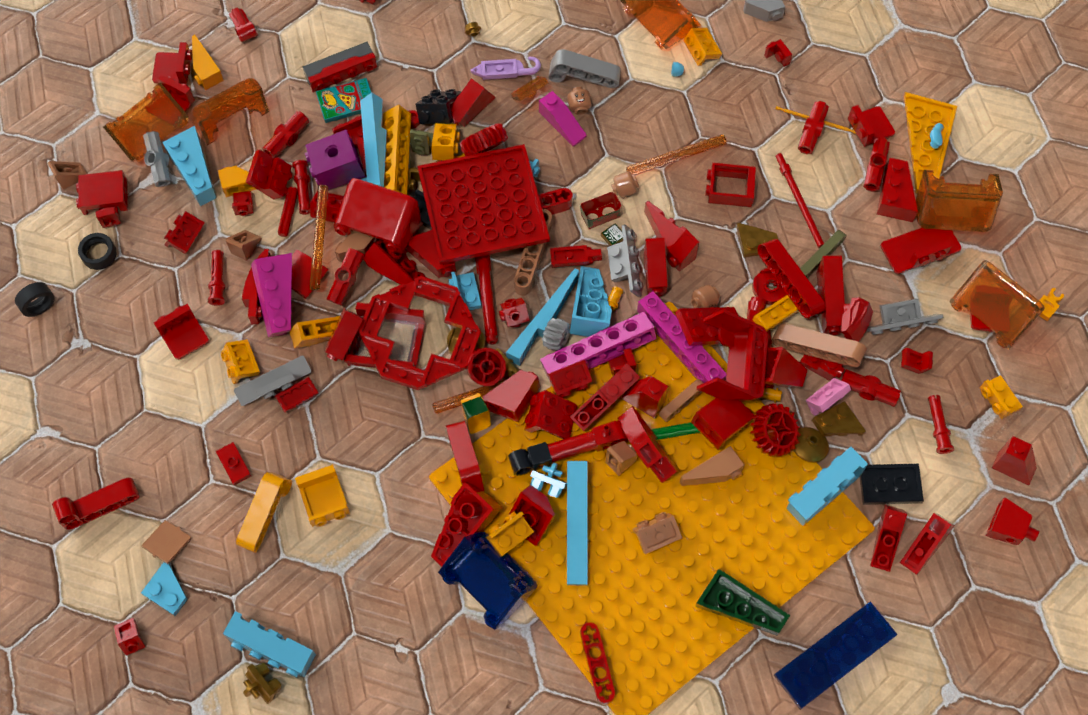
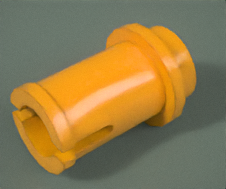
M617 286L612 287L608 297V304L611 306L612 311L618 308V302L623 294V290Z
M764 387L763 396L760 398L772 400L774 403L776 401L780 402L782 390Z

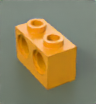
M435 123L432 139V160L453 159L455 154H458L459 145L457 142H460V132H457V124Z

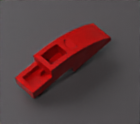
M264 249L257 259L271 257L269 249ZM251 267L243 288L242 301L245 307H249L248 318L251 324H259V318H262L263 314Z
M628 364L624 365L570 418L584 431L626 392L640 376Z
M634 406L618 417V421H620L621 427L632 447L647 469L651 468L661 483L679 471L656 441V435Z

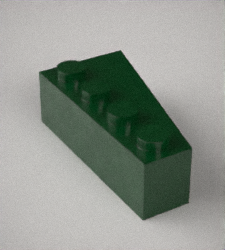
M720 569L717 570L696 603L698 608L778 636L790 617L789 614Z

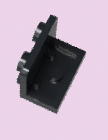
M436 89L430 91V94L427 96H423L415 104L419 124H451L453 116L450 104L456 100L461 91H456L455 89L440 91Z

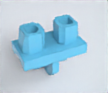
M554 462L551 467L544 465L542 471L547 472L548 475L532 470L530 475L532 477L531 486L539 491L542 490L544 482L551 484L548 495L558 498L562 490L566 489L567 483L553 478L554 475L561 478L563 473L556 470L557 463Z

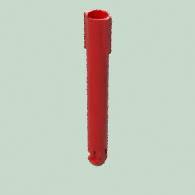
M489 254L475 257L477 274L479 275L485 337H487V343L493 345L497 343L498 338H496L497 326Z

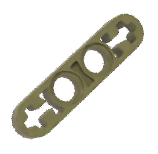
M837 230L800 268L807 279L819 267L822 257L830 256L842 244L847 236L845 233Z

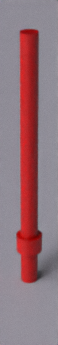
M778 153L775 157L780 166L779 170L787 180L817 247L821 248L824 245L823 239L791 174L792 169L786 163L782 153Z

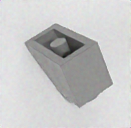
M745 0L743 11L745 14L768 22L782 18L785 5L782 0Z

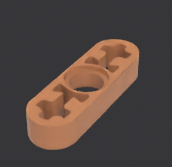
M700 379L694 381L660 411L659 416L665 422L671 420L702 393L696 389L703 382Z

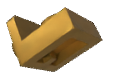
M408 168L407 195H410V190H414L415 181L421 182L418 168Z

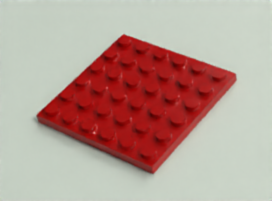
M525 144L417 166L440 265L550 242Z

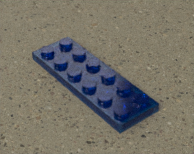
M870 601L773 676L801 710L898 634Z

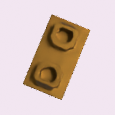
M263 662L254 666L252 663L247 667L248 671L245 676L248 679L243 682L247 688L243 694L245 697L253 695L255 699L261 696L268 704L273 701L274 695L281 689V683L277 678L266 682L264 677L270 672L267 665Z

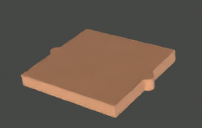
M164 520L141 546L150 552L153 558L157 557L166 564H169L191 540V536L181 531L179 526L175 527Z

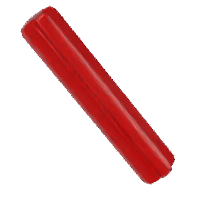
M289 187L287 190L278 227V235L281 237H287L298 195L296 187Z

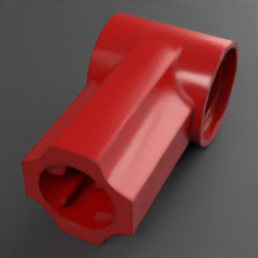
M238 7L232 9L229 16L240 41L244 42L258 36L253 23L249 22L243 9Z

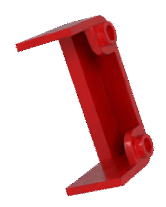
M725 309L704 318L703 322L718 328L719 341L722 345L729 348L726 381L717 377L698 385L696 390L721 400H755L762 397L764 393L768 333L766 329Z

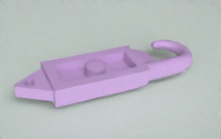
M528 57V60H532L536 64L533 68H524L523 64L516 59L481 61V64L471 69V73L482 77L483 80L516 78L517 76L536 74L541 68V63L535 57Z

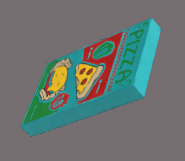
M367 78L316 91L325 123L361 114L360 101L371 93Z

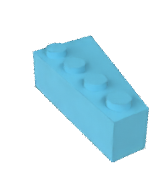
M195 126L162 142L167 154L199 205L202 206L217 198L200 137Z
M852 447L848 448L841 456H837L828 468H823L817 474V478L813 481L809 480L802 487L803 490L799 494L797 492L788 499L789 504L786 509L804 526L856 481L868 463Z
M234 612L223 632V635L232 643L231 647L241 652L243 649L250 651L249 655L255 659L269 660L267 664L277 669L281 666L287 669L286 673L297 678L298 675L305 677L316 656L313 650L290 638L283 639L281 634L272 629L264 630L265 627L252 619L250 622H247L242 617V614Z

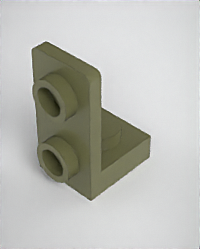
M410 130L412 152L419 155H430L433 133Z

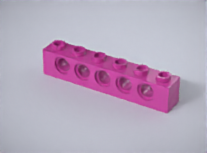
M654 291L638 301L637 312L639 314L645 312L654 326L656 334L696 379H700L703 383L717 377L726 381V372L702 345L689 346L677 317Z
M645 312L634 315L625 321L541 358L543 370L548 377L547 373L582 359L585 360L589 370L622 355L624 349L631 348L633 350L655 340L654 326Z

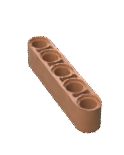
M542 209L544 218L547 220L545 222L548 233H550L552 215L549 210ZM546 243L524 247L514 278V288L517 294L524 296L530 293ZM527 266L532 267V268L529 269V270H528V269H524V268L527 267ZM524 282L526 285L521 286L519 283Z
M784 323L779 324L772 338V343L776 347H783L789 351L851 367L860 366L867 350L864 344L857 341Z

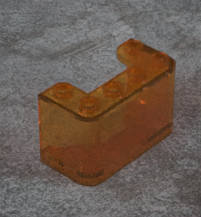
M933 170L923 171L916 197L918 209L916 216L918 224L922 228L988 232L992 229L1003 196L999 174H989L987 181L981 179L979 185L945 183L944 177L940 176L938 179L933 176Z

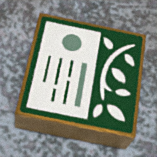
M616 223L601 232V237L609 246L623 242L622 230Z

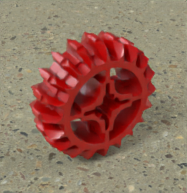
M499 123L486 127L461 141L462 153L468 156L487 152L504 143L508 139L507 132L502 124Z
M774 403L764 405L752 417L754 422L750 426L753 427V431L750 434H754L755 438L752 441H757L756 448H762L761 453H767L771 457H780L796 449L795 445L799 443L797 438L801 436L798 430L801 427L797 426L796 422L799 419H794L795 412H789V407Z

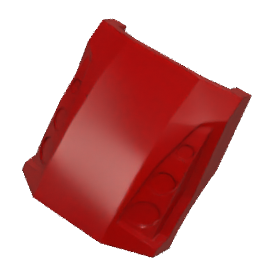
M860 297L852 298L851 303L844 304L841 332L845 339L860 342L873 315L870 303Z

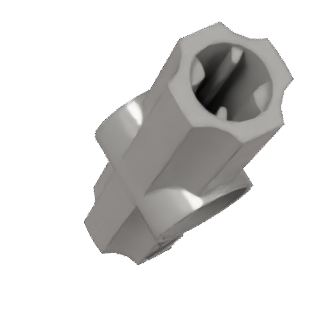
M156 131L147 132L143 135L147 150L144 157L145 164L151 167L155 186H167L170 184L167 170L169 156L167 153H163L159 133Z

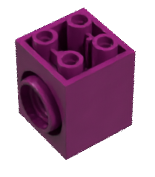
M347 130L305 145L307 149L305 157L308 163L311 164V168H309L310 173L315 178L318 187L322 186L325 192L348 184L352 178L361 179L366 177L356 146Z

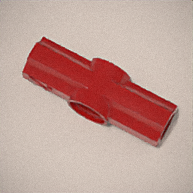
M823 101L814 102L810 116L807 117L802 131L803 135L798 145V150L803 154L813 153L817 139L821 135L824 120L829 110V106Z
M296 111L285 124L278 125L274 131V136L262 148L263 152L272 158H276L287 146H292L296 142L298 134L309 123V119L301 111Z
M885 138L875 139L863 185L868 191H878L880 188L890 142Z
M348 248L341 267L335 272V281L328 294V301L343 306L350 287L356 282V274L365 254ZM349 273L348 279L343 281L344 274Z
M846 369L841 381L850 385L852 391L858 392L859 396L863 399L870 401L878 400L895 407L901 394V390L881 383L879 378L872 375L863 376Z

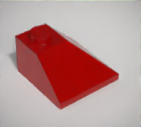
M530 485L519 494L509 514L514 511L516 514L521 511L524 515L522 516L534 531L525 539L537 546L555 514L547 496Z

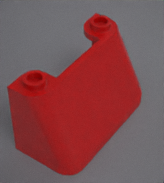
M352 178L347 185L334 223L335 232L345 236L350 235L352 230L383 240L386 249L392 253L403 254L421 221L418 202L409 195Z

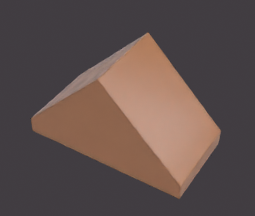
M48 162L51 171L63 190L78 183V175L87 174L82 164L78 162Z
M243 230L226 238V243L231 254L247 261L259 243L261 236Z

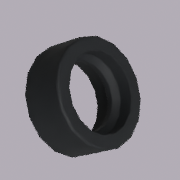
M103 233L87 235L78 246V255L85 266L94 270L107 268L115 261L117 255L116 247L110 237ZM102 243L107 245L108 250L103 257L99 259H89L87 257L88 250L95 244Z
M43 282L27 285L15 297L16 306L26 317H35L44 313L55 301L54 294L47 284Z

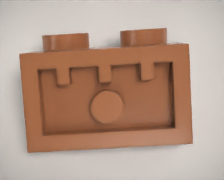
M666 512L657 514L655 519L649 522L648 520L641 521L636 524L637 527L632 529L637 535L645 554L682 538L674 516L669 513L666 514Z

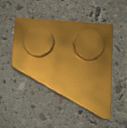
M737 223L736 228L743 258L759 256L757 248L760 244L778 239L777 233Z
M845 401L812 419V422L822 436H847L848 434L862 436L866 432Z

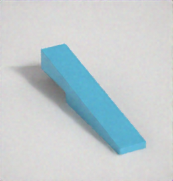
M371 92L360 101L367 182L384 187L387 130L381 127L383 99Z
M575 268L507 350L506 357L512 359L514 364L520 366L536 337L540 336L543 338L547 323L552 318L557 317L579 279L578 269Z
M567 461V585H587V461Z

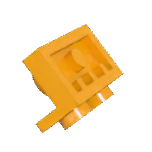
M691 28L683 40L698 66H701L706 59H719L722 55L708 28Z
M248 339L226 342L221 351V358L226 363L227 375L231 378L233 384H237L240 378L258 376L260 371Z
M1001 375L990 381L988 379L985 380L980 386L981 394L985 399H988L994 413L999 415L1001 420L1022 409L1023 406Z
M515 511L505 517L507 522L500 526L498 523L489 529L491 534L486 538L500 557L534 532L522 516L524 515L522 511L517 514Z

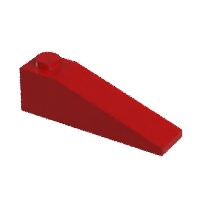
M464 482L453 496L450 503L452 504L444 519L445 524L442 532L439 534L431 557L444 570L451 566L502 509L489 494L468 482Z

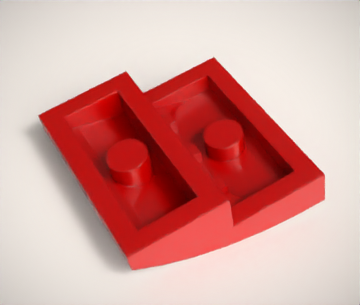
M296 250L292 255L291 289L306 299L329 269L305 253Z

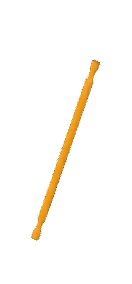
M776 106L775 108L776 110H781L783 112L799 116L805 119L809 117L808 115H804L788 109H783L778 106ZM824 121L825 125L856 134L854 130Z

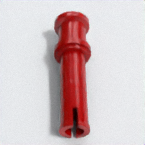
M297 160L292 163V167L295 169L294 182L297 184L299 213L307 215L310 213L308 189L310 176L307 171L309 163L306 160Z
M213 250L211 253V281L208 284V289L210 290L208 303L220 306L225 303V298L223 297V290H225L223 282L224 252Z
M931 395L928 397L935 428L933 437L936 439L938 447L936 452L938 454H948L954 451V446L951 445L950 440L951 431L946 427L940 395H936V398L935 395Z

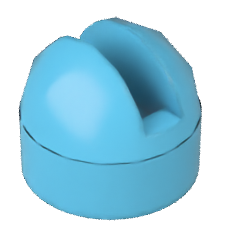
M673 62L671 76H681L684 72V66L679 62Z

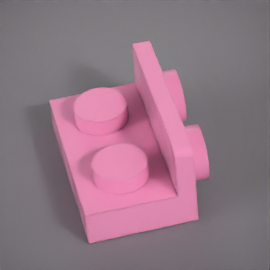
M833 378L806 399L811 413L817 415L819 412L828 410L835 402L851 391L850 385Z

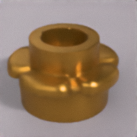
M477 22L468 23L465 25V34L470 37L477 36L481 26Z

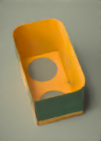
M480 393L461 400L463 415L471 434L491 426L489 410Z

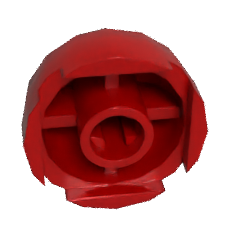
M480 348L469 357L467 373L476 384L493 386L504 377L506 362L497 350Z

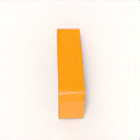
M266 472L236 539V545L254 553L258 551L279 500L289 493L292 480L273 472Z

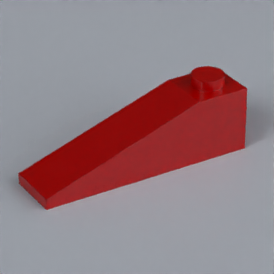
M650 201L645 202L644 212L656 237L665 238V252L668 263L680 272L696 259L699 241L685 227L679 228L676 226L673 218L667 219L663 211Z
M381 239L374 242L364 255L363 260L368 267L400 285L412 282L419 276L425 277L423 273L418 272L415 268L417 265L415 261L409 260L406 255V249L403 254L392 253L386 249L384 241Z

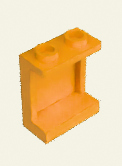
M333 464L295 478L312 527L323 526L332 519H343L346 517V514L350 513Z

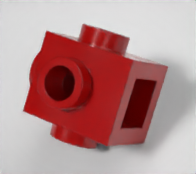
M522 298L507 299L505 303L500 304V319L502 322L505 321L508 327H518L522 323L530 321L526 303Z

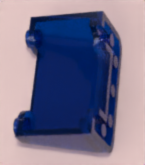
M477 532L462 539L438 573L442 576L444 582L449 585L460 583L487 610L483 615L485 623L496 630L535 591L537 583L508 553L500 557L486 538L488 536L487 533Z

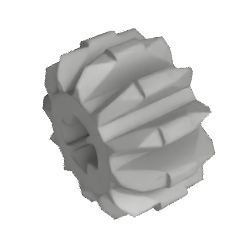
M552 318L547 323L543 333V346L554 351L564 348L569 337V323L559 318Z

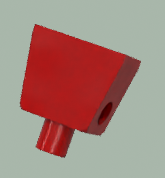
M1004 497L998 503L985 536L1013 545H1019L1024 538L1035 542L1040 531L1029 526L1033 518L1030 513Z

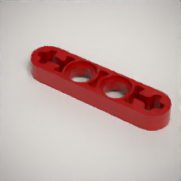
M587 622L581 627L580 637L597 701L605 705L614 700L615 690L599 629L596 624ZM587 628H590L591 631L595 630L592 638L594 642L598 640V643L586 645V643H590L589 636L584 635ZM593 647L598 648L601 652V655L595 659L589 655V650ZM597 668H603L606 671V676L603 679L595 677L594 671ZM609 681V684H605V688L611 694L605 700L604 696L600 697L599 695L602 693V686L597 687L596 684H603Z

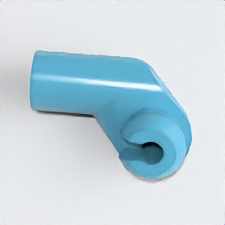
M937 123L930 132V146L934 149L939 148L943 142L941 132L944 127L941 123Z

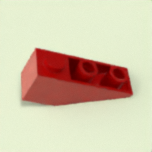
M884 505L871 558V567L888 572L891 571L907 517L905 510Z

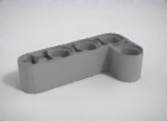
M561 49L555 53L551 60L548 78L553 82H562L566 75L608 88H616L619 86L621 68L615 64Z

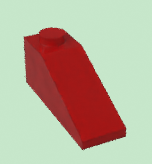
M933 513L900 561V564L918 575L955 525L938 513Z

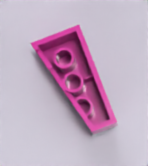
M292 253L254 259L251 267L268 337L287 334L291 330Z

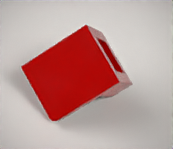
M631 348L624 349L623 356L608 361L612 376L626 364L636 371V362Z

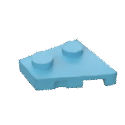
M163 562L141 592L142 595L174 616L177 615L188 600L170 564Z

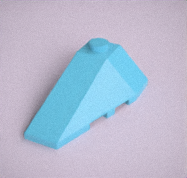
M584 266L580 268L569 334L589 337L610 326L612 309L608 304V296L604 291L600 270L597 268Z

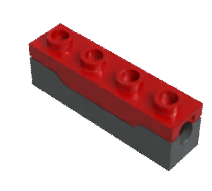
M364 42L302 67L312 92H316L328 86L339 84L346 79L354 78L364 72L372 71L377 68V62L368 42Z

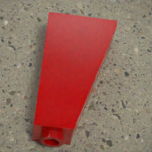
M842 255L823 256L816 272L818 293L825 302V311L821 313L823 333L839 335L842 333V316L845 304Z

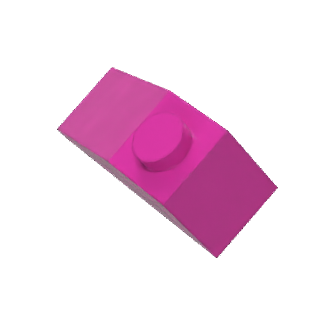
M553 91L539 100V113L573 147L587 137L566 104Z

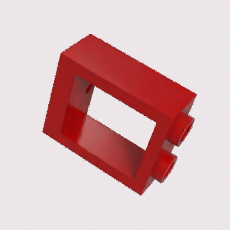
M712 162L711 169L707 170L706 180H710L709 185H706L705 196H708V203L752 207L756 167ZM715 176L746 179L745 195L714 192Z

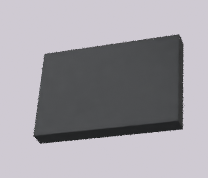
M919 463L867 465L859 477L863 505L918 504L924 502Z

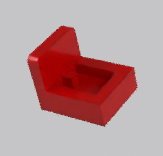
M910 348L902 350V368L917 374L932 369V351L920 353Z

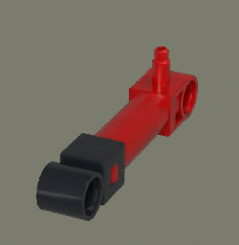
M612 421L593 427L590 432L550 444L543 442L527 447V450L519 449L513 451L508 455L514 475H523L531 470L542 469L544 465L552 466L553 462L592 450L598 452L608 449L610 446L622 441L626 442L627 438L620 421Z

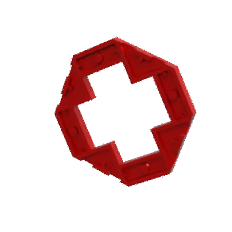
M419 276L412 282L405 285L403 283L389 289L390 291L384 294H377L371 298L358 332L381 379L415 390H421L467 369L469 357L476 349L481 331L473 320L472 314L466 303H464L457 287ZM414 296L450 306L444 323L461 328L451 358L447 359L431 353L425 370L391 360L390 356L395 342L378 336L390 306L409 311Z

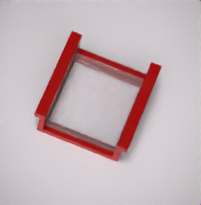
M357 302L355 308L357 315L363 318L369 303ZM390 306L378 336L395 342L390 356L391 360L417 368L426 325L424 310L409 308V311ZM357 331L352 341L350 354L345 355L344 362L348 366L376 368Z

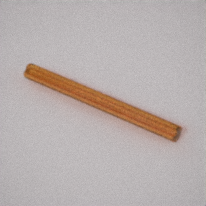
M721 134L627 166L626 171L637 175L725 145L727 140L725 135Z
M327 185L318 186L310 290L312 291L320 290L328 199Z

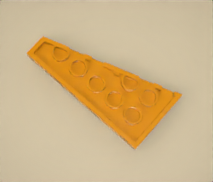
M905 92L904 103L915 192L934 198L957 106ZM937 123H941L944 127L941 132L943 142L939 148L934 149L930 146V132Z

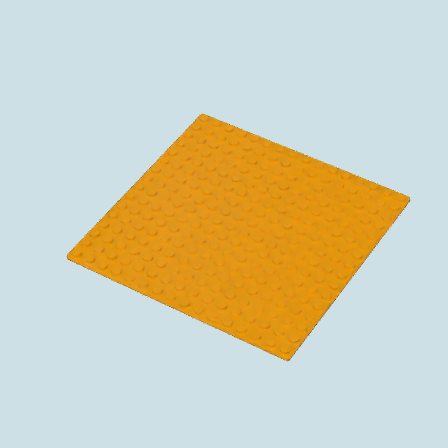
M666 302L665 305L676 316L675 312L678 310L672 302ZM657 334L655 340L632 350L636 362L635 372L640 376L638 380L652 376L669 386L662 409L697 380ZM702 345L727 374V363L711 345ZM608 361L589 369L592 382L588 383V387L581 390L575 388L570 390L571 394L562 397L577 405L576 411L613 377ZM549 387L547 391L553 393V387ZM625 392L584 431L573 421L570 437L590 432L593 427L618 421V417L632 407L631 404L622 400ZM702 392L668 422H665L659 416V413L654 419L638 408H634L652 430L690 423L696 412L716 397ZM759 398L755 400H740L754 415H756L758 409L764 406ZM529 405L519 422L507 418L472 443L482 477L484 492L489 494L502 507L492 522L476 539L592 687L593 684L580 637V630L587 622L597 625L615 690L614 700L607 704L614 715H649L754 629V627L696 607L697 601L718 569L780 608L875 529L874 525L844 492L839 494L802 526L786 509L789 504L788 499L796 492L799 494L803 490L802 487L809 480L813 481L817 478V474L822 468L817 462L812 463L801 459L794 451H790L789 454L780 457H771L767 453H761L762 448H756L757 441H752L755 437L754 434H750L753 431L751 426L742 428L729 438L719 450L701 432L656 440L679 470L663 483L660 482L651 468L647 469L638 454L636 462L618 476L605 463L607 449L598 452L592 450L554 462L557 463L556 470L563 473L561 478L555 475L553 478L567 483V461H587L588 584L567 585V487L562 490L558 498L548 495L551 484L544 482L540 492L547 496L555 515L537 546L524 539L500 557L486 538L491 534L489 529L498 523L500 526L504 524L505 517L509 515L519 494L531 485L532 477L530 475L532 470L523 475H514L508 455L513 451L519 449L527 450V447L543 442L550 444L563 439L541 429L532 433L525 431V418L531 406ZM627 438V441L625 443L627 445L631 444ZM729 446L732 447L744 464L742 475L735 480L729 479L726 482L681 486L679 483L681 476ZM454 457L429 475L430 481L450 506L452 505L450 503L453 496L462 486ZM542 469L536 470V471H538V472H540V473H543V474H545V475H548V473L545 472V471H542ZM666 512V514L673 515L682 538L647 554L643 553L638 537L632 529L637 527L636 524L641 521L648 520L649 522L655 519V516L659 513ZM587 628L584 635L589 636L590 643H586V645L598 643V640L594 642L592 638L595 630L591 631L590 628ZM593 647L589 650V655L595 659L601 655V652L598 648ZM597 668L594 671V675L598 679H603L606 676V671L603 668ZM609 681L603 684H596L597 687L602 686V693L599 695L600 697L604 696L605 700L611 694L605 688V684H609Z

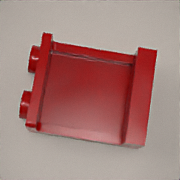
M123 170L78 175L76 190L79 198L76 199V205L83 215H88V210L115 206H118L120 211H128V185Z
M715 398L696 412L691 423L719 450L734 434L742 428L750 426L754 414L740 400H721Z

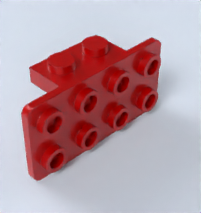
M941 220L885 240L880 245L896 274L941 260L949 255L960 252L962 248L946 220Z

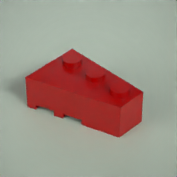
M889 158L884 171L876 215L913 222L918 209L908 161Z

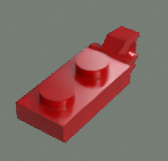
M587 245L550 248L551 267L593 264L594 261L602 260V250L592 249V247H587Z

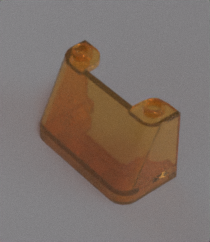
M620 0L624 5L622 9L628 15L632 13L657 39L655 43L661 50L663 48L667 50L685 38L691 28H699L701 26L695 16L678 0Z
M248 78L195 106L192 112V121L208 146L215 142L214 132L219 131L216 123L244 108L247 109L249 114L257 111L261 116L267 114L269 109L260 84L255 79Z
M161 82L153 87V94L149 92L145 98L123 115L117 117V122H108L103 126L132 162L137 161L139 163L145 157L147 152L143 137L145 133L156 131L159 133L160 141H162L178 127L182 129L189 123L187 121L189 116Z
M984 260L949 301L956 311H969L994 331L997 338L996 342L1001 347L1009 350L1033 325L1045 309L1044 305L1037 298L987 260Z

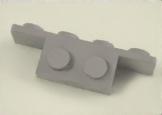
M622 225L623 242L607 247L611 280L618 282L628 278L630 292L640 297L642 296V282L639 278L638 251L634 241L636 235L633 229H630L627 225Z
M911 299L879 305L882 324L869 326L866 331L872 332V335L883 333V329L890 328V331L901 330V326L908 325V328L920 326V322H926V324L938 323V319L944 317L943 314L921 317L919 300Z
M302 355L235 388L234 392L241 406H245L261 397L267 399L275 395L274 391L279 388L283 391L293 386V381L311 373V369Z

